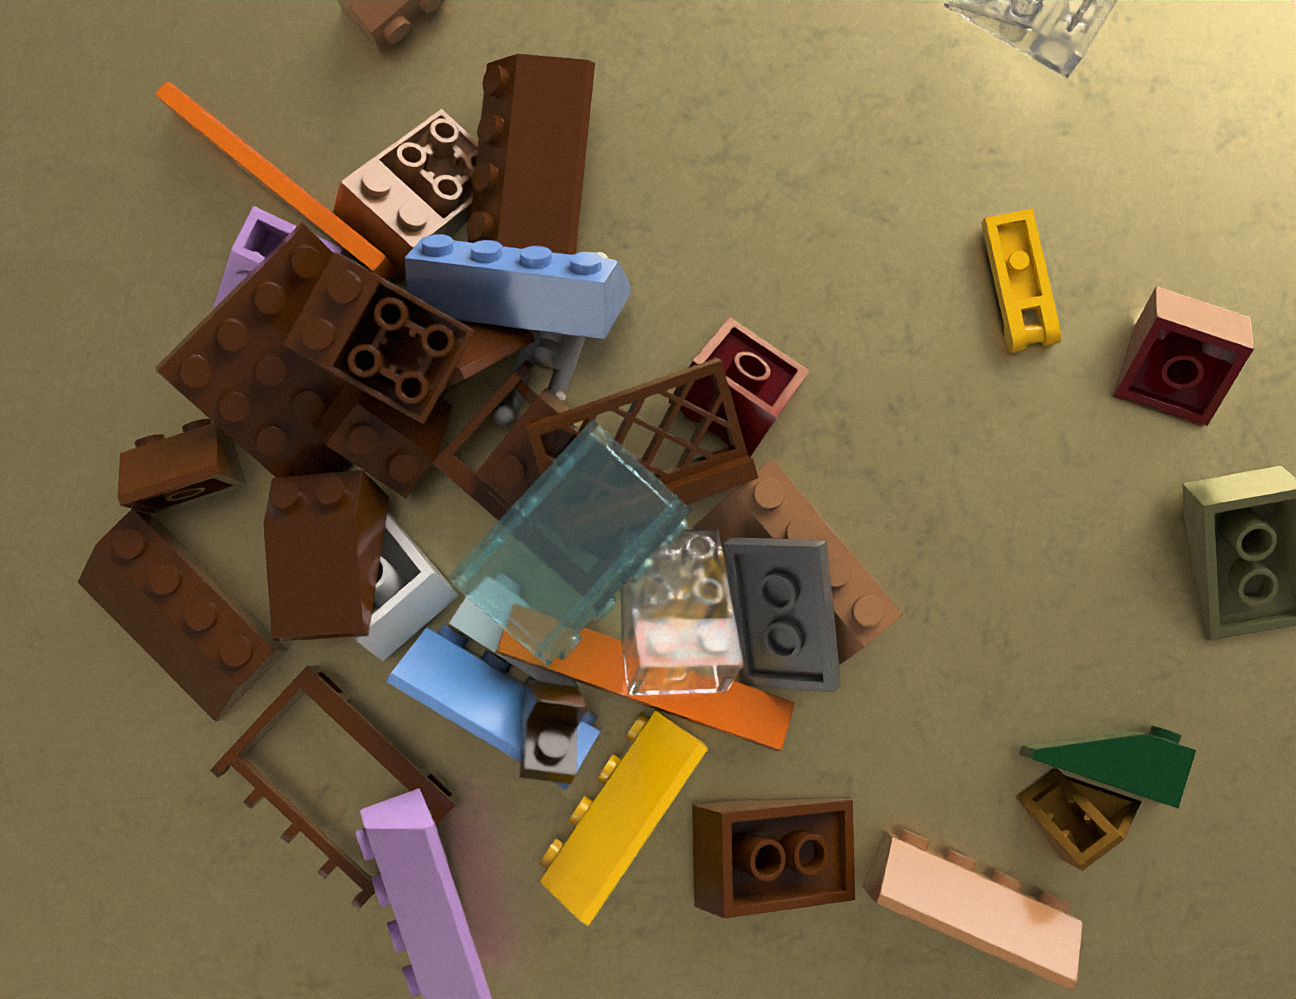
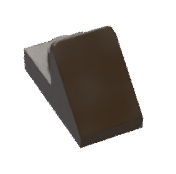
M525 680L523 684L519 778L565 784L573 782L577 775V727L587 712V703L576 686Z

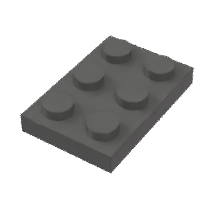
M731 537L723 544L740 683L747 686L835 692L841 685L827 540Z

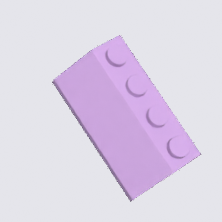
M420 788L361 809L360 813L365 828L357 830L355 833L364 860L368 861L375 858L381 873L371 877L381 908L389 904L392 906L396 920L388 922L387 926L396 953L407 950L411 964L403 967L402 970L411 997L422 994L423 999H492L435 824Z

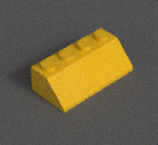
M654 709L649 717L642 712L639 714L625 735V738L632 743L620 759L612 754L596 779L603 783V786L593 801L586 796L582 798L568 819V822L575 826L564 843L555 838L539 862L540 865L546 868L539 882L576 918L587 926L590 925L708 749L704 741L657 709Z

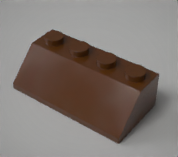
M515 54L487 63L482 84L484 95L481 120L477 129L479 141L476 168L472 176L473 196L471 214L467 223V242L475 243L482 240H492L499 242L502 247L524 249L531 246H542L550 249L552 253L576 254L595 62L586 59Z
M131 509L96 543L78 580L82 588L214 721H218L288 651L280 641L272 638V633L152 513Z

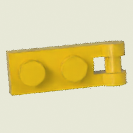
M1033 208L985 217L981 225L1004 322V338L1008 351L1010 353L1024 351L1027 349V345L1039 342L1043 346L1060 343V324ZM1036 310L1037 323L1024 325L1022 312Z

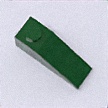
M1151 725L1149 734L1131 730L1023 745L1020 755L1178 809L1196 750L1179 744L1182 735Z

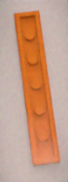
M165 82L155 93L174 115L332 243L344 248L347 254L359 265L388 282L397 273L395 271L396 268L381 251L171 82Z
M513 603L510 607L495 653L774 751L782 750L795 702L517 603Z

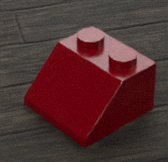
M1156 286L1134 326L1116 382L1114 395L1208 426L1254 350L1251 318Z
M729 317L693 359L689 367L715 358L722 360L747 454L751 457L810 371ZM712 375L695 380L685 400L706 410L716 392ZM680 386L676 387L673 394L677 393ZM681 405L679 410L688 419L697 423L700 422L702 415ZM719 407L715 415L723 418L721 407ZM712 421L708 430L720 437L728 446H731L726 427Z

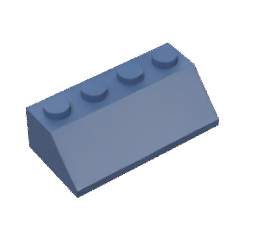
M435 234L423 237L405 257L407 292L455 320L605 339L631 294V285L619 261L602 259L600 255L592 252H580L574 255L552 253L550 249L542 246L519 249L502 247L499 242L492 240L469 243L453 241L450 236Z
M445 624L442 625L439 631L435 628L426 627L391 672L386 682L520 762L524 682L508 673L512 664L489 650H486L481 657L465 647L469 640L466 636ZM529 675L528 678H527V680L537 681L536 679H534V678L531 677L530 675ZM588 709L577 727V771L602 730L593 724L598 716ZM553 782L565 790L569 786V784Z

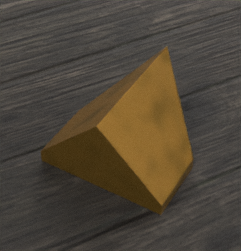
M1058 768L1018 798L1062 860L1081 871L1085 870L1125 839L1142 802L1066 776Z

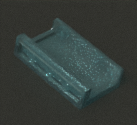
M593 419L451 572L452 585L548 667L556 657L562 660L576 648L581 640V635L578 633L592 618L595 621H599L612 609L617 601V598L614 596L615 593L628 580L634 583L645 574L653 561L650 556L663 542L668 545L682 534L688 525V521L685 518L692 510Z

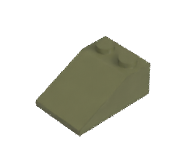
M1282 466L1182 483L1185 531L1208 638L1210 640H1217L1296 626V478Z

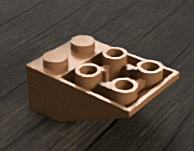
M441 109L341 180L333 214L381 251L396 268V275L403 281L406 278L405 257L423 237L442 234L452 238L469 220L473 196L472 176L476 168L478 142Z

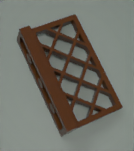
M718 358L524 426L553 514L551 517L556 533L567 548L758 479L754 460L747 454L723 363ZM712 375L716 392L706 410L685 400L695 380ZM680 386L676 394L667 391ZM656 394L672 400L659 427L637 417L645 399ZM632 403L628 412L619 408ZM681 405L702 415L689 442L668 432ZM719 407H721L723 418L715 415ZM607 411L624 417L611 444L589 434L597 415ZM583 420L579 429L571 425ZM712 421L726 427L731 446L713 453L698 447ZM633 422L655 433L642 459L620 449ZM562 428L576 436L563 461L545 453L540 435ZM664 438L685 447L677 465L666 470L651 464ZM584 440L607 450L594 476L571 466ZM695 453L702 456L692 460ZM616 455L638 465L630 482L619 487L603 481ZM549 464L559 468L554 478ZM647 470L655 473L644 477ZM567 473L590 482L582 500L564 507L562 506L558 490ZM599 487L607 490L596 495Z

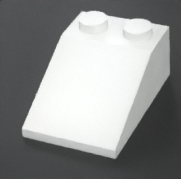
M388 511L369 636L353 637L382 662L459 596L431 560Z

